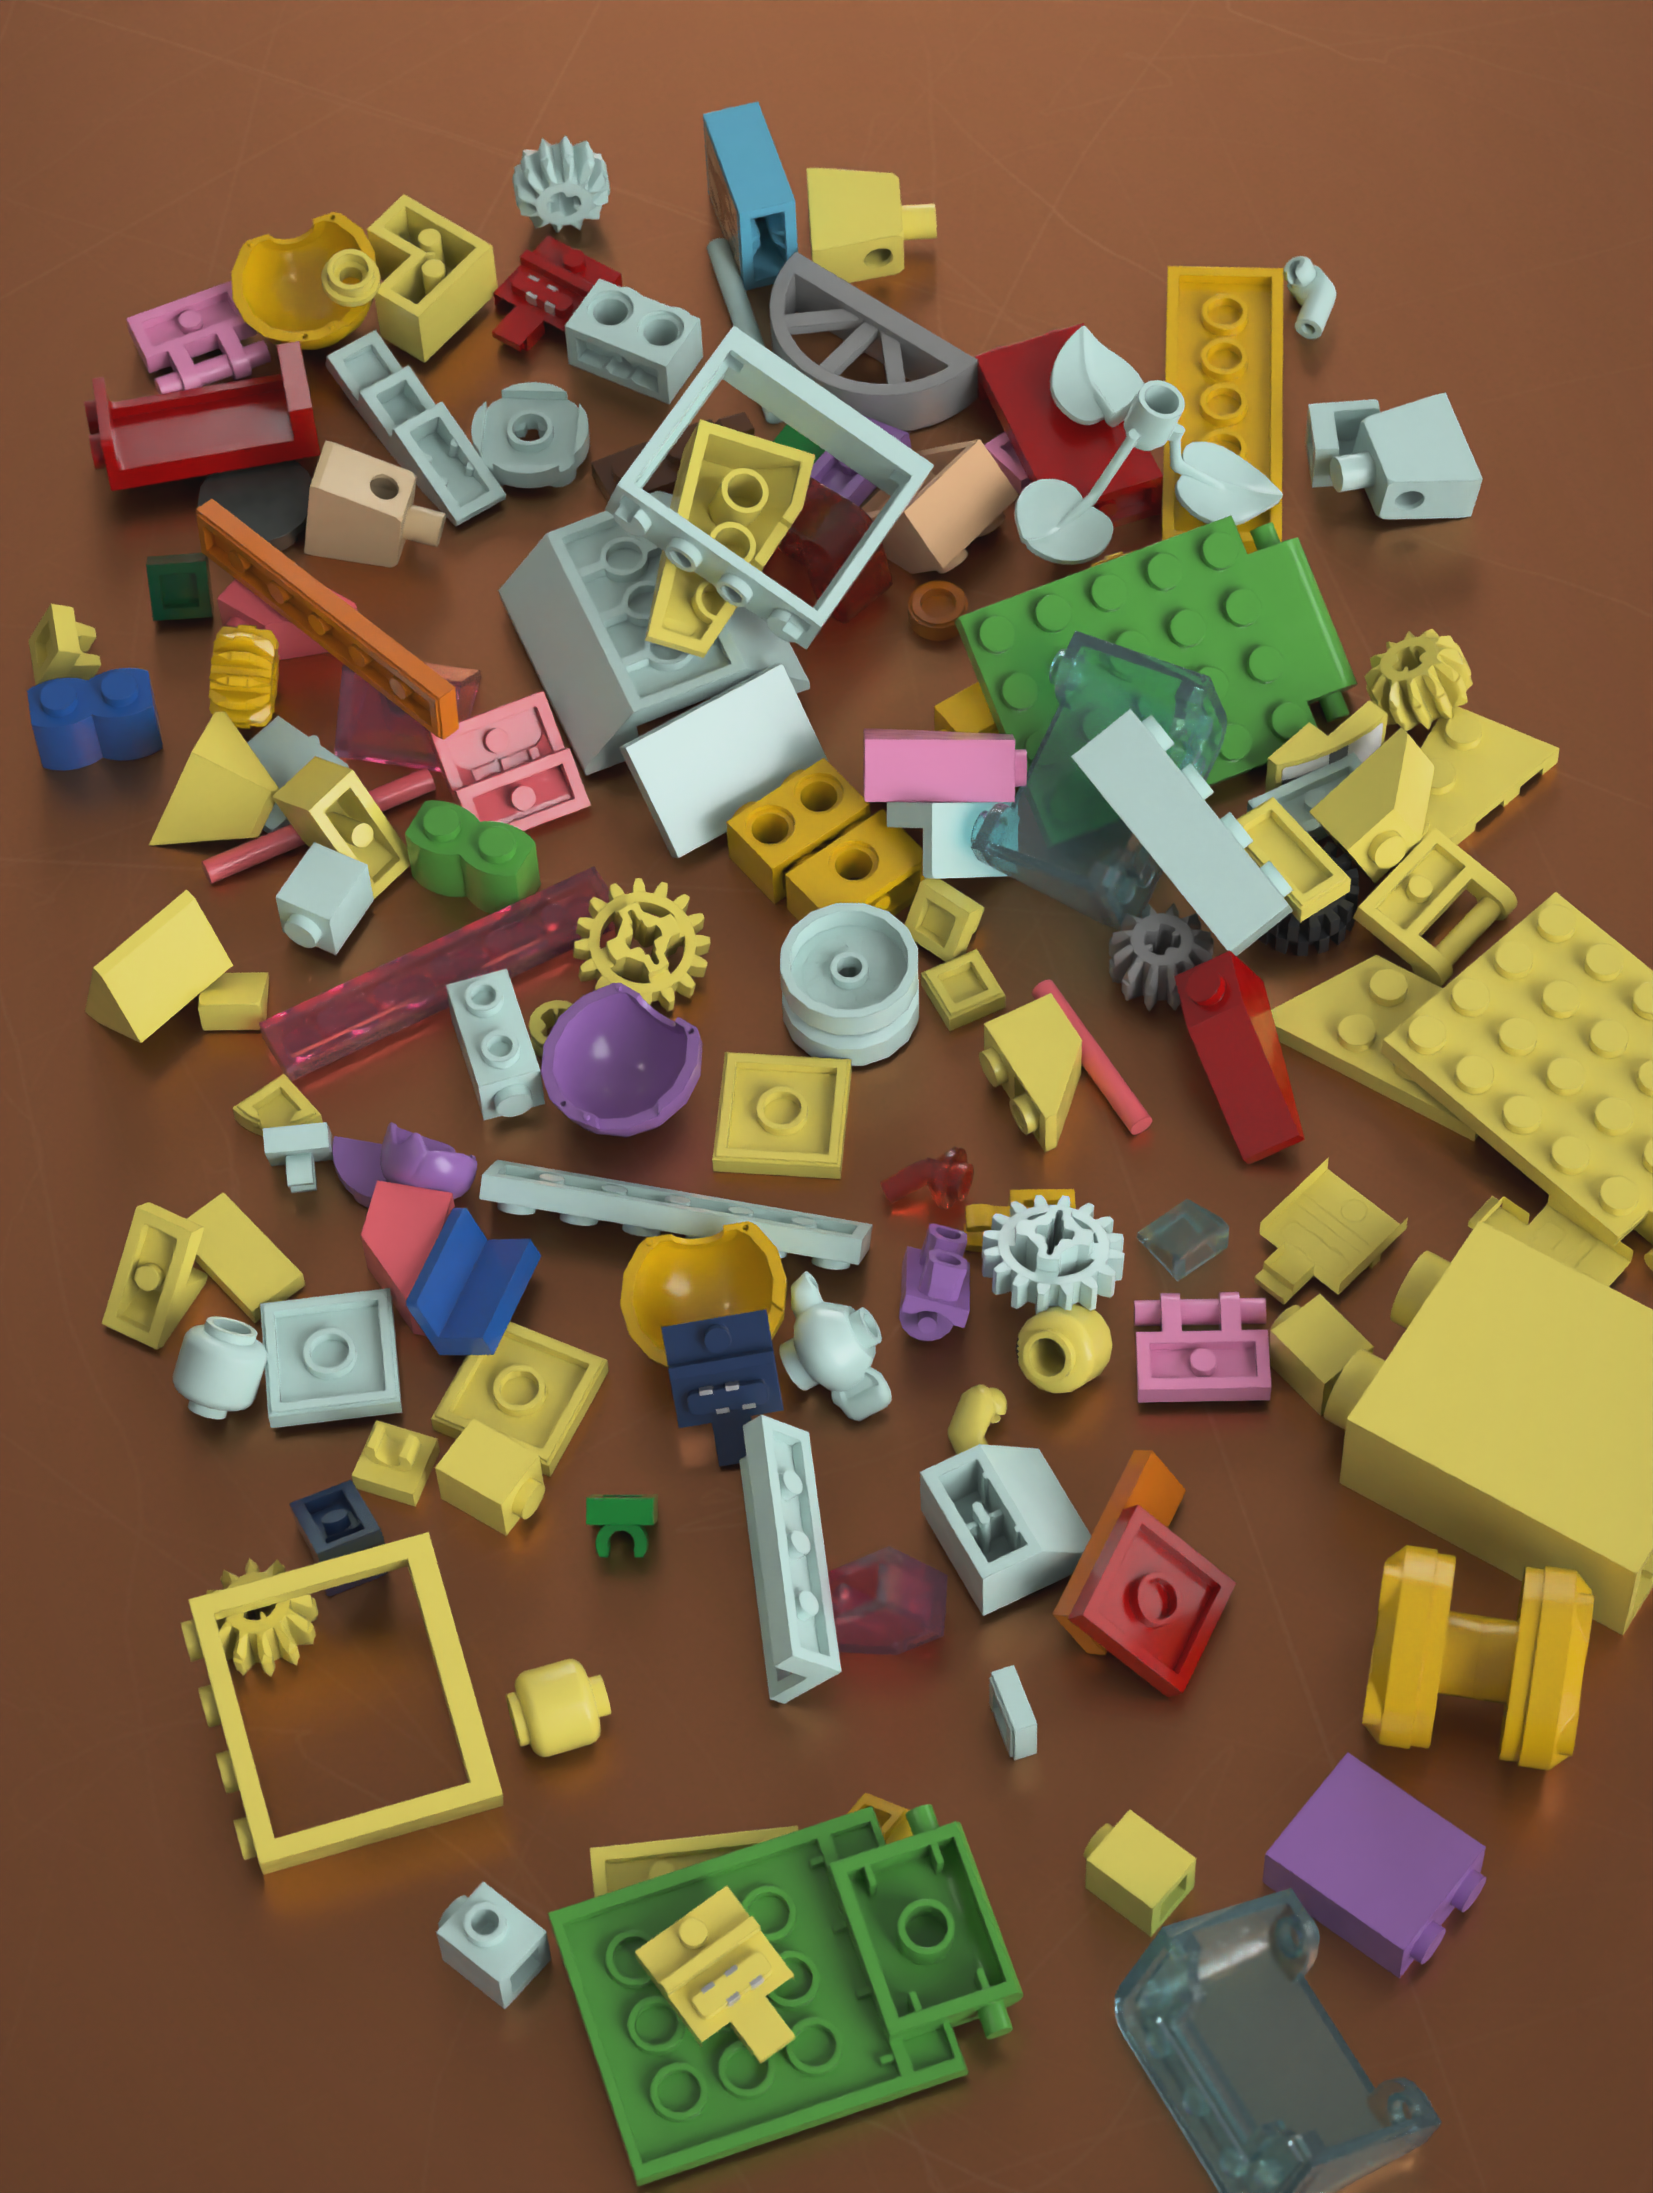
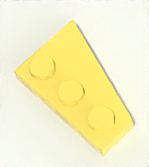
M1452 707L1451 719L1438 718L1420 748L1435 766L1422 840L1435 827L1458 845L1475 831L1476 823L1500 804L1504 807L1519 795L1520 787L1538 772L1543 775L1558 763L1560 748L1461 707ZM1406 854L1399 863H1401L1408 854Z

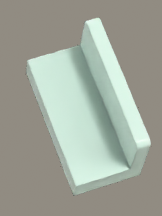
M887 802V827L923 828V876L925 878L1003 877L1016 874L1017 802Z

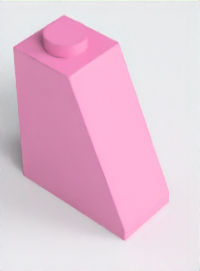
M864 728L863 791L865 802H1015V787H1026L1027 750L1015 749L1013 734Z

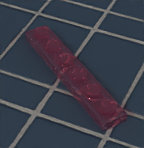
M595 866L259 1022L261 1035L283 1073L290 1081L296 1080L448 1008L447 984L507 969L509 977L512 978L573 949L575 941L584 939L576 933L579 917L592 918L588 908L589 902L593 897L609 903V888ZM613 921L606 927L602 935L615 929Z

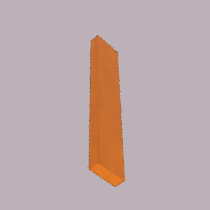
M210 499L196 509L201 552L436 737L444 740L459 729L456 689L451 683L214 499Z

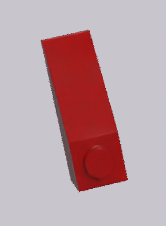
M1230 950L1174 976L1187 1029L1243 1161L1250 1165L1305 1140L1264 981Z

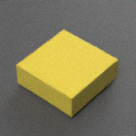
M977 949L921 972V986L949 1032L1006 1007V995Z

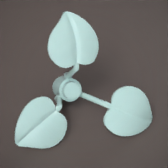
M1082 326L1065 343L1054 363L1050 378L1052 398L1062 413L1079 424L1092 425L1104 419L1109 426L1115 427L1124 421L1126 438L1084 499L1079 491L1067 482L1057 479H1040L1026 486L1021 492L1015 504L1014 516L1021 542L1026 545L1029 551L1040 558L1063 565H1075L1091 561L1106 549L1112 538L1114 528L1109 517L1092 506L1098 501L1133 447L1143 451H1150L1163 446L1167 441H1169L1170 467L1175 473L1181 475L1175 485L1176 497L1192 516L1206 524L1232 515L1236 526L1243 524L1277 505L1283 493L1258 469L1223 446L1204 441L1191 442L1185 447L1181 455V438L1185 432V428L1177 424L1185 408V401L1181 392L1175 386L1165 381L1152 380L1144 384L1139 374L1130 364L1101 344L1086 326Z

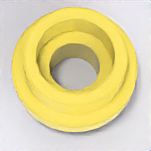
M345 249L337 252L325 264L322 271V287L325 294L333 302L347 307L360 306L372 300L377 294L380 287V272L376 263L364 252L355 249ZM348 277H354L359 279L361 282L354 285H348L342 283V280Z

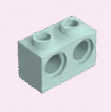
M598 279L565 325L570 365L667 404L671 403L703 358L700 318L692 316L682 308L667 306L640 295L634 289L620 287L602 279Z

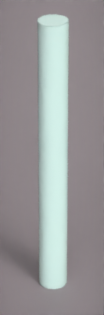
M724 238L714 239L707 245V251L733 326L765 347L729 242ZM762 407L768 423L777 424L783 422Z

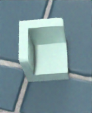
M1378 400L1308 404L1305 444L1312 488L1333 486L1330 475L1332 457L1352 454L1361 421L1367 416L1380 413Z

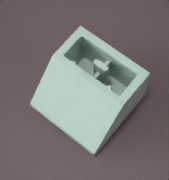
M979 1444L920 1472L921 1511L982 1616L1073 1574L1091 1538V1534L1040 1449Z

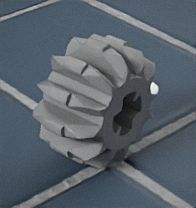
M1148 903L1142 911V919L1125 914L1124 920L1121 922L1120 931L1113 932V937L1109 941V955L1112 958L1109 961V973L1112 981L1122 983V993L1126 1001L1144 996V1004L1148 1011H1150L1157 1003V1000H1166L1173 1010L1176 1011L1181 1001L1174 976L1212 959L1214 941L1211 937V932L1201 930V922L1197 913L1179 918V911L1175 903L1171 905L1166 913L1159 914Z

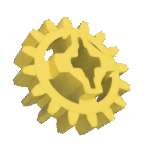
M635 878L632 893L625 894L622 888L614 883L610 885L609 903L593 897L589 902L588 908L592 918L579 917L576 933L584 939L574 942L573 958L587 960L580 966L578 977L581 982L596 979L598 982L595 990L611 983H622L639 993L650 1006L651 1002L659 1001L667 1012L671 1011L675 1003L674 992L677 991L681 995L690 998L694 993L696 985L691 976L704 977L708 962L700 956L709 952L710 937L695 935L703 928L705 917L702 913L686 915L685 912L690 899L687 894L677 897L674 901L666 898L668 883L661 882L654 893H649L645 891L642 878ZM613 921L617 937L607 941L606 947L600 949L602 933ZM632 937L634 940H638L643 948L653 945L651 957L649 954L646 955L641 947L630 949ZM683 945V958L678 967L670 973L668 970L669 962L666 957L675 954L677 948ZM622 977H625V978H628V979H631V980H634V981H637V982L628 981V980H626V979H624V978H622Z

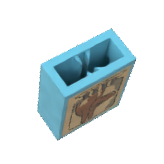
M759 102L728 107L723 110L703 114L708 193L724 237L729 242L745 291L772 285L786 261L795 251L798 252L796 204Z

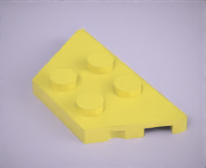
M1375 955L1271 1009L1279 1042L1472 1141H1475L1478 1137V1134L1381 1054L1383 1039L1443 988Z

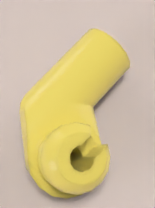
M981 1384L971 1387L961 1395L948 1427V1438L956 1455L979 1444L988 1445L985 1434L990 1423H998L1001 1419L1000 1415H1005L1007 1411V1400L1001 1390L996 1387L988 1388Z

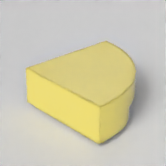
M284 1073L232 1108L235 1120L247 1130L263 1136V1128L323 1122L318 1110Z

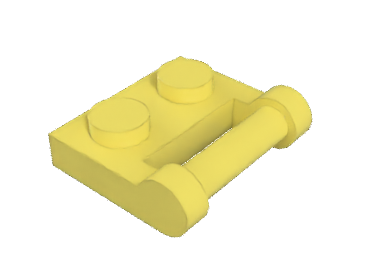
M1434 827L1358 906L1353 918L1409 963L1416 975L1441 987L1453 975L1452 965L1495 920H1504L1517 907L1518 901L1513 891ZM1467 890L1476 897L1478 903L1434 948L1421 936Z

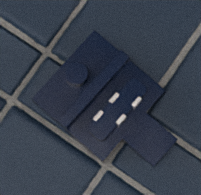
M767 1309L665 1327L661 1326L679 1428L712 1423L719 1467L740 1463L739 1460L747 1456L743 1425L752 1420L751 1416L784 1410Z

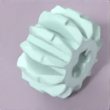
M565 135L559 144L551 145L542 139L539 151L523 150L521 164L514 166L513 187L516 205L520 209L521 215L530 216L535 228H540L550 223L556 233L564 225L570 224L581 230L583 218L599 219L602 205L608 203L610 186L606 163L602 159L601 154L593 153L588 141L572 146Z

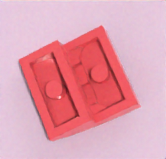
M544 691L536 692L459 721V729L444 740L436 737L431 732L427 733L454 803L470 811L480 822H502L525 831L591 806L571 750L564 747Z

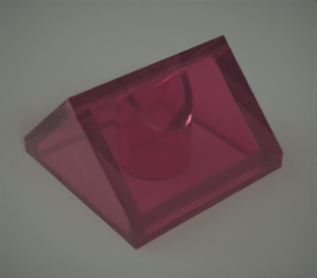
M424 662L455 687L458 721L470 718L481 680L480 670ZM343 664L334 747L335 756L418 769L426 767L428 770L441 772L427 733H430V731Z

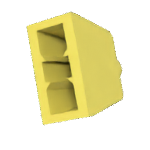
M807 168L812 261L846 282L852 283L899 274L904 269V240L937 238L935 204L901 206L899 177L895 174Z

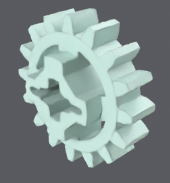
M1035 1195L1034 1207L1028 1209L1023 1204L1014 1201L1010 1203V1217L995 1213L992 1217L991 1230L984 1231L982 1244L983 1277L993 1278L992 1292L995 1295L1012 1292L1011 1307L1015 1309L1023 1306L1026 1302L1035 1304L1036 1314L1047 1310L1049 1306H1059L1064 1310H1072V1304L1080 1303L1090 1311L1096 1309L1097 1294L1111 1298L1114 1295L1115 1281L1122 1280L1124 1237L1123 1234L1113 1233L1114 1220L1110 1216L1095 1220L1093 1218L1094 1205L1091 1203L1083 1205L1078 1210L1070 1208V1198L1064 1195L1059 1199L1057 1205H1048L1042 1195Z

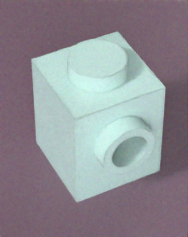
M313 842L275 897L282 931L291 940L303 947L313 948L316 946L334 955H337L374 901L368 865L316 842Z
M484 1881L469 1897L462 1895L454 1900L445 1910L439 1921V1930L436 1933L442 1959L504 2010L551 1960L547 1932Z

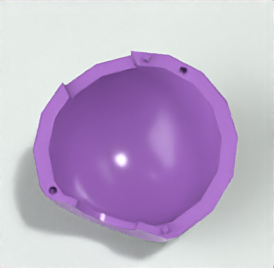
M611 983L583 995L558 1017L544 1043L541 1075L549 1099L573 1122L595 1134L630 1137L659 1127L687 1104L701 1076L703 1043L697 1027L680 1017H677L675 1021L668 1019L651 1007L636 991L622 983Z

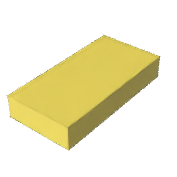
M1274 797L1236 819L1253 840L1244 849L1260 868L1270 861L1293 889L1284 899L1293 911L1291 913L1300 923L1350 892L1351 879Z
M224 1192L187 1218L204 1227L195 1256L196 1263L254 1323L261 1319L260 1303L285 1301L305 1286L303 1273Z

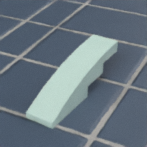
M376 330L326 357V368L361 417L399 465L414 473L417 477L416 485L441 512L446 513V517L455 526L505 500L506 493L444 403H434L409 365L402 369Z

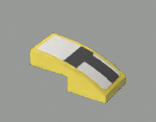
M1369 700L1328 736L1309 722L1268 757L1265 793L1316 769L1334 763L1353 752L1363 763L1385 743L1388 714Z

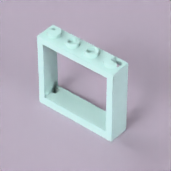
M733 326L619 481L604 510L612 514L618 525L626 532L637 537L643 536L665 551L667 558L675 566L687 572H695L714 585L718 594L728 603L737 607H745L766 621L768 628L777 637L787 642H796L807 650L915 496L934 465L743 331ZM722 379L891 496L814 607L808 605L643 490L645 484Z

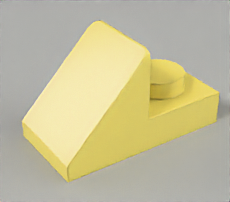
M151 1202L137 1206L102 1324L156 1350L163 1347L206 1284L208 1275L192 1267L204 1227Z

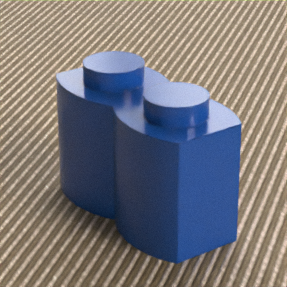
M139 668L113 669L100 673L88 681L79 678H57L39 683L27 690L31 725L43 768L74 770L89 766L102 758L118 761L135 760L152 755L163 748L159 715L147 670Z

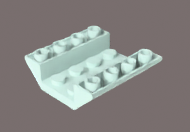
M661 491L650 493V495L670 508L673 494ZM607 511L546 533L498 590L503 605L585 776L625 761L619 747L639 737L637 726L716 696L773 664H783L796 694L810 689V682L790 643L777 637L768 628L766 621L745 607L736 608L704 658L645 641L662 549L643 536L637 537L626 532L618 525L614 516Z

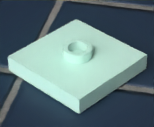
M390 1288L260 1303L263 1346L267 1352L265 1379L268 1418L271 1428L402 1413L393 1302Z

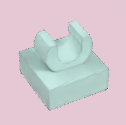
M328 1123L263 1128L265 1155L271 1166L286 1165L287 1184L291 1188V1193L317 1191L315 1162L333 1160V1136Z

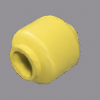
M1080 1303L1072 1304V1310H1064L1059 1306H1049L1047 1310L1029 1318L1018 1333L1015 1350L1018 1365L1027 1380L1041 1390L1058 1394L1072 1392L1100 1375L1110 1361L1113 1343L1110 1328L1102 1315L1094 1309L1090 1311Z
M566 1659L524 1671L516 1679L515 1692L506 1694L507 1707L519 1746L522 1747L530 1744L532 1750L541 1757L553 1756L596 1742L601 1732L599 1717L611 1714L607 1691L601 1675L588 1678L582 1664L575 1659Z

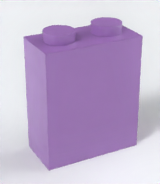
M1347 1752L1265 1853L1262 1882L1400 1978L1414 1959L1424 1964L1433 1955L1446 1933V1929L1441 1925L1453 1909L1457 1908L1461 1912H1465L1480 1894L1486 1882V1877L1480 1874L1485 1846Z

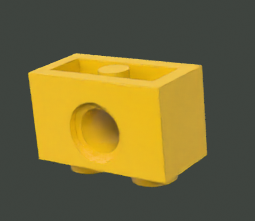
M881 809L865 821L852 823L841 833L837 840L816 854L809 853L801 857L792 866L791 870L785 874L787 909L798 921L802 920L811 911L835 903H865L886 910L895 916L912 904L920 881L926 879L923 876V849L902 828L887 827V813ZM854 877H856V878H862V879H858V880H848L849 878H854Z

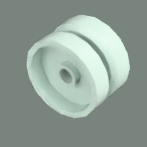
M835 903L811 911L791 928L781 947L780 953L783 1021L792 1040L811 1057L851 1059V1066H865L890 1057L909 1041L919 1021L918 948L907 926L890 912L865 903Z

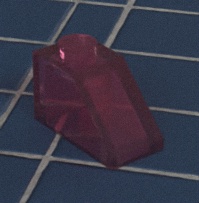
M890 1546L828 1571L839 1652L898 1655L944 1636L947 1574Z

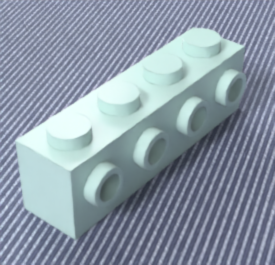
M1129 709L1071 757L1227 951L1230 950L1237 956L1293 911L1284 899L1293 889L1270 861L1260 868L1244 849L1253 840L1231 812L1219 819L1206 803L1205 799L1213 794L1214 791L1193 765L1189 763L1180 770L1165 751L1175 743L1155 718L1150 715L1141 722L1134 712Z

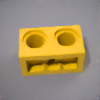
M822 758L805 770L800 769L791 773L782 782L780 787L757 802L751 801L744 804L735 812L731 819L726 821L729 858L776 904L786 897L785 874L791 870L792 866L801 857L809 853L816 854L837 840L841 833L852 823L867 820L870 817V804L864 801L860 793L825 758ZM767 842H778L774 844H765Z

